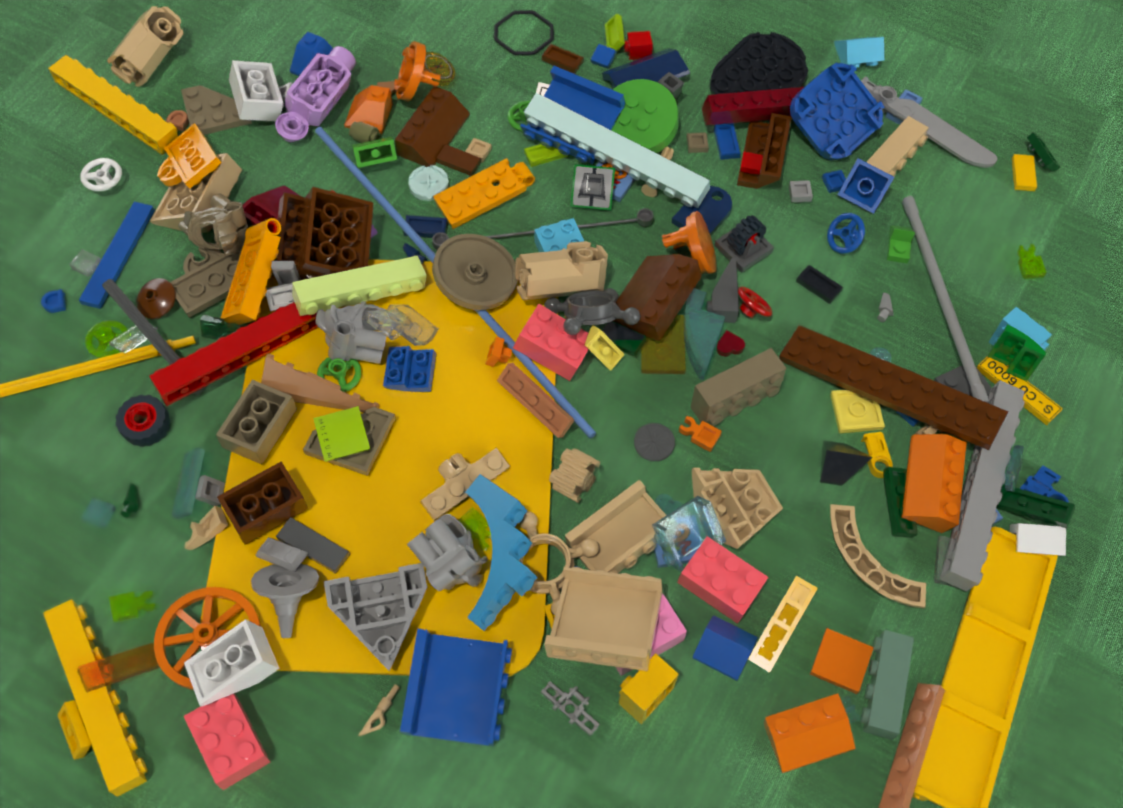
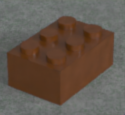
M282 461L217 496L244 545L285 523L290 517L294 518L308 510L304 497Z

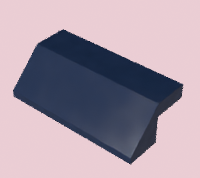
M668 48L604 71L602 76L603 80L611 82L614 89L618 85L631 80L646 79L658 82L668 72L679 78L690 74V71L678 51Z

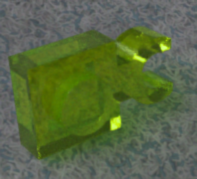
M1030 244L1028 251L1024 249L1023 245H1020L1017 250V254L1020 257L1018 264L1023 279L1043 278L1047 273L1042 257L1034 255L1036 251L1034 244Z
M472 507L458 521L462 523L466 530L471 532L472 540L477 538L480 547L487 551L489 545L485 543V539L490 538L492 540L490 531L486 530L489 526L488 522Z
M134 591L109 596L113 623L139 617L138 610L141 609L147 612L155 610V603H145L146 599L154 597L153 591H145L140 597H135Z

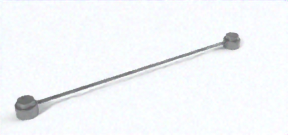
M642 208L637 212V218L577 226L578 228L637 221L640 226L648 227L653 222L654 214L650 209ZM534 231L500 234L485 237L492 239L525 234H534ZM443 232L436 233L432 237L433 247L438 250L440 245L449 239L448 235Z

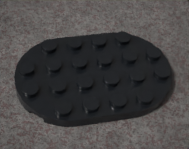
M770 32V34L752 33L744 37L714 67L709 83L711 95L801 87L808 74V67L805 61L806 56L794 41L784 35Z

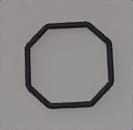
M514 10L494 25L495 42L513 55H535L554 39L553 24L533 10ZM515 14H533L550 26V39L534 51H514L498 39V26Z

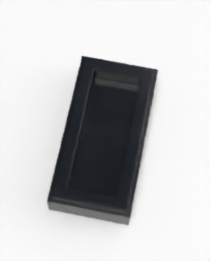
M808 265L796 279L798 284L828 304H831L844 288L811 265Z

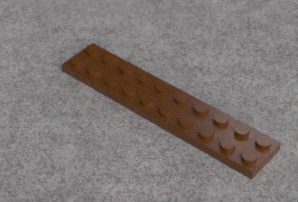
M801 325L797 327L779 355V359L788 365L987 450H990L1009 412Z

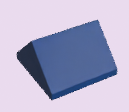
M858 158L838 195L874 214L894 176Z
M713 615L692 658L737 681L758 637Z

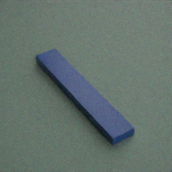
M133 202L79 299L82 305L98 309L102 308L109 295L102 287V284L108 279H112L114 282L118 279L155 211L153 206Z

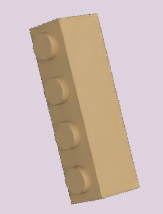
M908 116L867 163L895 177L896 171H901L907 159H911L915 155L917 147H922L928 138L926 133L929 127Z

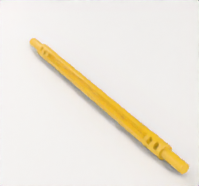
M194 335L174 341L172 339L166 340L174 352L175 349L196 344ZM150 344L0 384V398L157 357L161 354Z

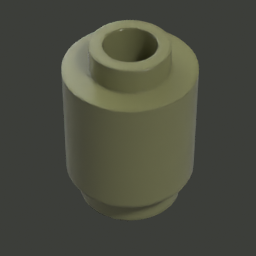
M361 121L353 122L350 127L349 135L357 142L363 143L380 139L377 127Z

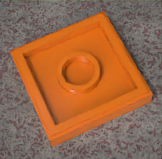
M826 628L810 675L858 694L873 647Z

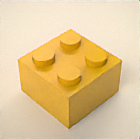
M655 653L650 659L648 671L639 670L634 677L629 675L620 685L622 689L619 692V705L642 724L674 689L679 674Z

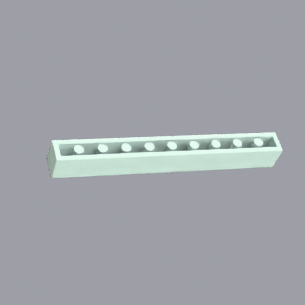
M538 93L534 95L524 111L527 123L532 127L537 128L538 126L550 136L555 135L563 142L573 144L582 150L585 149L593 154L598 161H606L618 171L624 170L633 179H641L653 189L659 188L668 197H676L688 207L694 206L698 209L710 189V181Z

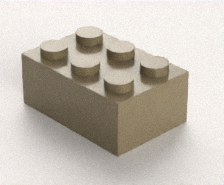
M252 380L216 434L222 448L262 465L297 410L293 397Z

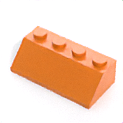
M914 434L911 436L903 500V515L901 518L914 521L919 525L940 533H944L959 525L967 442L948 434Z

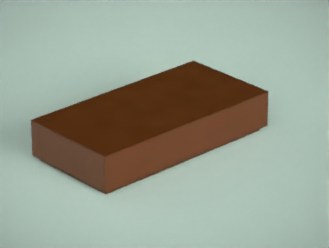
M550 44L542 55V61L575 74L583 64L584 57Z
M445 144L436 161L441 165L473 176L481 163V158Z

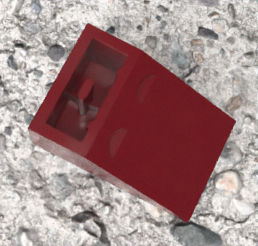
M283 185L248 199L242 205L248 228L270 218L278 220L279 202L284 192L294 195L298 194Z

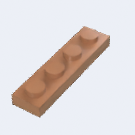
M514 363L507 364L497 381L558 438L564 437L575 420Z

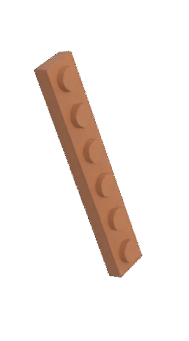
M922 683L917 685L879 808H909L945 691L940 685Z

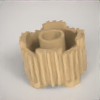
M567 448L561 455L560 461L562 463L558 469L553 470L549 481L553 483L552 488L579 503L581 500L579 496L582 492H588L593 486L596 479L593 472L595 467L599 468L600 461L576 448L572 450Z

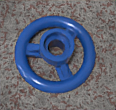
M844 213L839 215L832 221L828 229L827 240L829 246L840 254H847L856 250L864 239L865 225L856 214ZM846 219L852 220L847 227L835 229L841 221ZM833 235L840 236L843 239L845 248L836 245Z

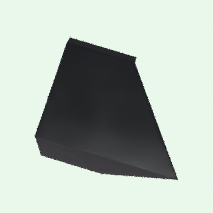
M823 440L820 483L843 486L846 481L873 457L848 444Z

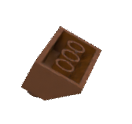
M433 87L395 138L397 155L425 167L435 165L437 163V156L445 144L449 145L470 116V112L452 92L439 87Z

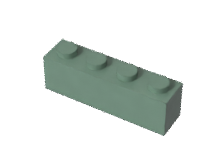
M884 630L879 637H875L873 643V651L876 652L875 660H871L869 666V674L872 675L871 684L868 683L865 690V698L868 699L867 708L864 707L860 720L861 723H864L863 732L894 740L899 735L914 637Z

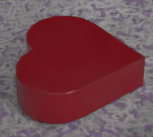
M726 330L717 343L716 351L723 357L730 356L731 354L738 355L744 351L745 342L741 337Z

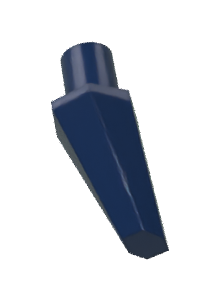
M404 243L403 251L407 257L418 256L421 264L427 261V257L421 256L420 251Z

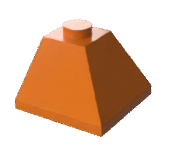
M371 85L355 95L344 124L345 128H350L353 122L361 121L377 127L379 133L383 134L393 105L390 88Z

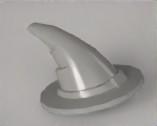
M273 564L260 569L251 579L253 591L260 596L270 598L271 603H273L278 617L281 638H290L292 636L295 614L297 613L302 595L316 588L319 582L317 571L308 565L300 564L295 572Z

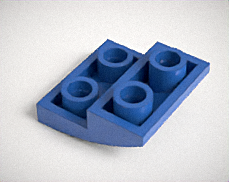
M410 346L389 347L383 382L384 388L408 392H431L436 359L434 349L412 350Z

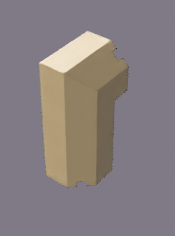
M152 6L140 16L108 58V63H112V72L125 83L135 82L137 87L146 83L168 51L177 44L184 34L183 29L180 28V17L169 7L157 8V6Z
M586 241L569 243L566 250L563 248L559 251L520 254L515 262V279L520 280L521 286H517V291L523 301L570 296L577 292L590 290L604 291L608 254L602 246L596 245V248H593L591 243Z

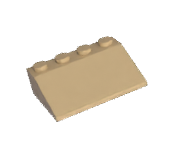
M227 153L218 154L217 156L222 163L215 171L207 174L199 184L194 185L190 189L183 181L177 185L169 186L150 222L155 225L182 231L178 225L184 220L185 212H200L213 208L210 201L218 193L228 198L234 184L238 181L242 169ZM213 225L202 228L201 233L209 232Z

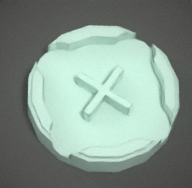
M430 165V167L420 166L413 170L409 176L408 185L410 192L415 198L423 201L434 200V195L448 189L449 181L447 173L442 168Z

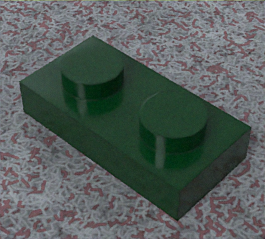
M1034 132L1030 134L1027 138L1031 144L1028 146L1035 155L1038 153L1040 156L1038 161L1044 169L1049 168L1053 172L1058 170L1060 165L1041 137Z

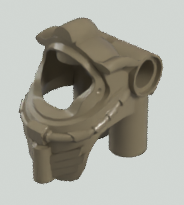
M218 193L211 198L210 203L213 208L200 212H185L184 220L179 223L178 227L188 236L189 241H192L199 248L223 249L225 256L233 255L243 248L248 225L242 203L231 202L226 196ZM211 224L215 234L214 239L216 243L214 244L206 242L201 235V229Z

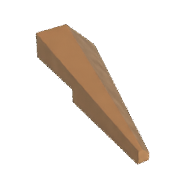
M267 354L265 358L261 383L291 395L294 402L343 410L359 406L362 413H366L365 410L372 407L379 408L377 402L371 403L359 399L360 395L355 392L352 396L340 391L341 386L311 372L306 373L293 369L294 365L289 362L283 365L275 361L272 354Z

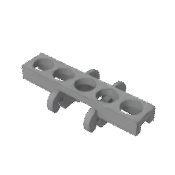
M549 681L548 685L541 690V694L554 704L553 709L555 711L559 709L570 718L569 723L571 725L575 723L591 736L600 724L584 711L583 707L584 705H589L588 700L590 697L584 698L577 692V686L571 687L569 694L563 693ZM552 688L556 691V694L552 697L546 691ZM573 695L581 701L579 706L570 700ZM573 705L575 711L569 714L565 711V707ZM581 714L584 716L582 722L578 720ZM587 721L594 724L592 730L584 725Z

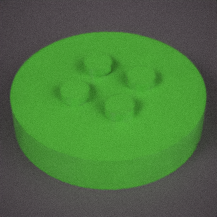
M646 79L627 81L613 89L624 95L626 104L611 131L655 153L667 147L675 137L679 125L678 108L672 93L663 85Z

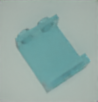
M696 496L652 524L656 533L654 534L655 541L661 546L664 553L662 554L664 562L669 567L672 566L679 571L684 569L681 558L700 547L707 536L720 545L726 542L712 503L700 496Z

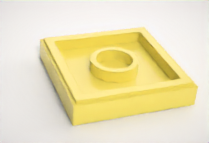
M849 390L831 391L830 397L839 434L884 429L885 425L879 403Z

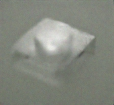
M82 249L69 265L71 269L90 277L101 259Z

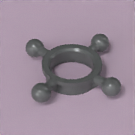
M607 288L604 291L590 290L577 292L570 295L564 303H561L557 298L551 297L544 304V307L556 314L559 311L564 312L566 320L563 328L569 335L578 334L581 330V325L604 324L615 319H623L625 323L635 325L640 320V312L636 308L630 307L625 311L620 310L615 303L618 300V293L613 288Z

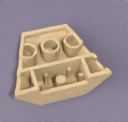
M692 468L691 470L694 502L715 539L726 545L738 549L783 509L760 470L733 469V471H720L719 468H713L712 471L700 470V468Z

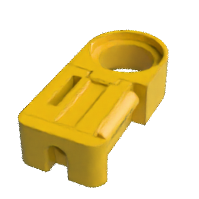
M882 432L864 434L861 442H865L868 455L873 457L867 462L869 470L873 476L884 478L883 471H879L875 467L876 462H882L886 467H893L884 434Z

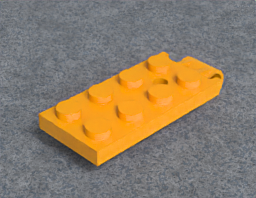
M506 158L434 195L433 198L452 229H455L524 193L527 187L534 183L535 177L524 162H519L511 168L509 160ZM499 182V185L497 186L492 185L493 183Z

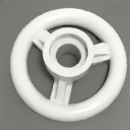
M95 159L82 169L80 175L81 182L89 190L105 191L111 189L120 181L122 169L112 159ZM104 164L96 172L88 173L93 167ZM111 166L114 167L116 171L113 179L109 174V169L111 168ZM88 180L95 181L97 185L89 183Z

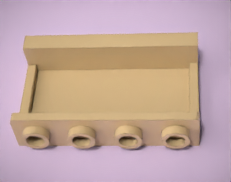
M638 480L565 535V539L570 548L579 547L585 539H594L599 546L598 553L591 558L583 555L579 556L580 561L588 570H603L619 574L624 568H631L641 555L652 552L656 548V544L662 539H669L675 533L676 521L673 518H668L646 493L645 485Z

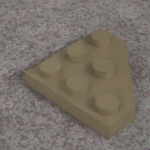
M201 85L181 90L190 126L195 123L204 135L252 123L251 120H241L239 118L233 98Z
M376 407L365 410L366 413L361 414L371 450L328 461L329 463L368 476L396 418L394 413ZM313 430L303 452L308 456L324 461L317 431Z

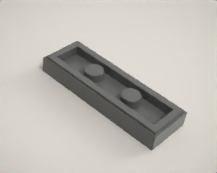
M291 517L276 535L277 539L281 542L308 552L306 557L335 574L350 555L349 551Z

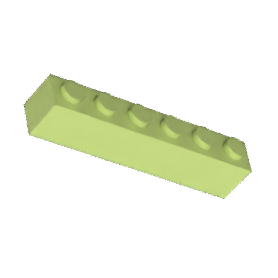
M418 256L292 282V297L300 316L312 315L320 309H323V311L331 309L332 305L339 308L356 305L362 301H375L388 296H397L401 293L424 289L427 275Z

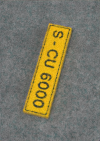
M987 356L976 367L981 374L994 384L1001 380L1023 390V401H1025L1023 407L1045 425H1048L1063 409L1030 382L1007 373L1008 366Z

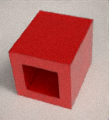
M650 31L627 33L624 52H628L629 60H638L652 54L653 43Z

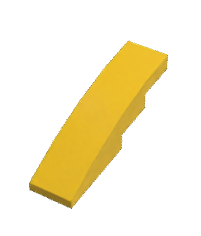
M798 576L795 577L748 660L768 672L772 670L817 591V587Z

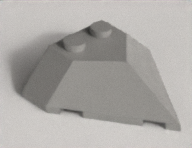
M422 563L398 567L399 572L351 580L349 577L324 581L327 606L388 671H390L427 589Z

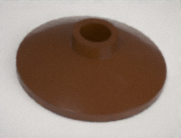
M163 278L150 280L138 293L137 309L148 319L163 317L174 305L176 299L174 286Z

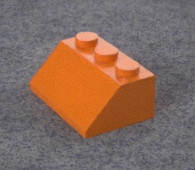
M838 693L765 717L764 727L782 773L856 749L849 719Z

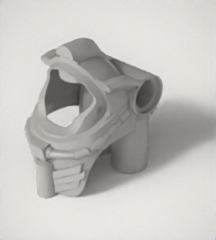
M362 301L361 304L346 306L342 309L332 305L331 309L323 311V309L318 310L316 325L325 332L330 359L339 358L344 361L356 359L380 364L387 333L373 330H378L385 326L389 310L376 305H367L365 301Z
M445 514L425 529V534L421 532L407 544L427 569L426 575L428 580L436 590H451L456 584L464 583L476 587L482 582L483 576L482 574L480 575L482 564L487 562V557L483 556L481 558L478 556L473 547L471 532L466 530L462 523L452 515Z

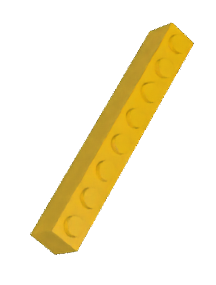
M65 55L48 68L57 84L161 155L166 153L164 148L178 137L177 128L171 122L167 123L159 114L152 113L144 104H139L132 96L122 93L117 86H112L104 77H99L90 68L82 66L77 59L73 60Z
M70 599L43 612L107 788L110 793L118 797L147 782L144 775L147 772V767L141 757L138 758L135 750L138 749L137 741L132 734L129 735L126 727L130 726L126 714L119 710L118 705L121 704V700L116 690H112L109 684L113 680L109 670L103 668L101 663L104 660L102 651L98 646L95 647L93 640L96 639V635L92 627L86 624L87 612L82 604L78 606Z

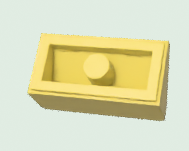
M594 325L591 326L585 346L611 371L625 354L601 329Z

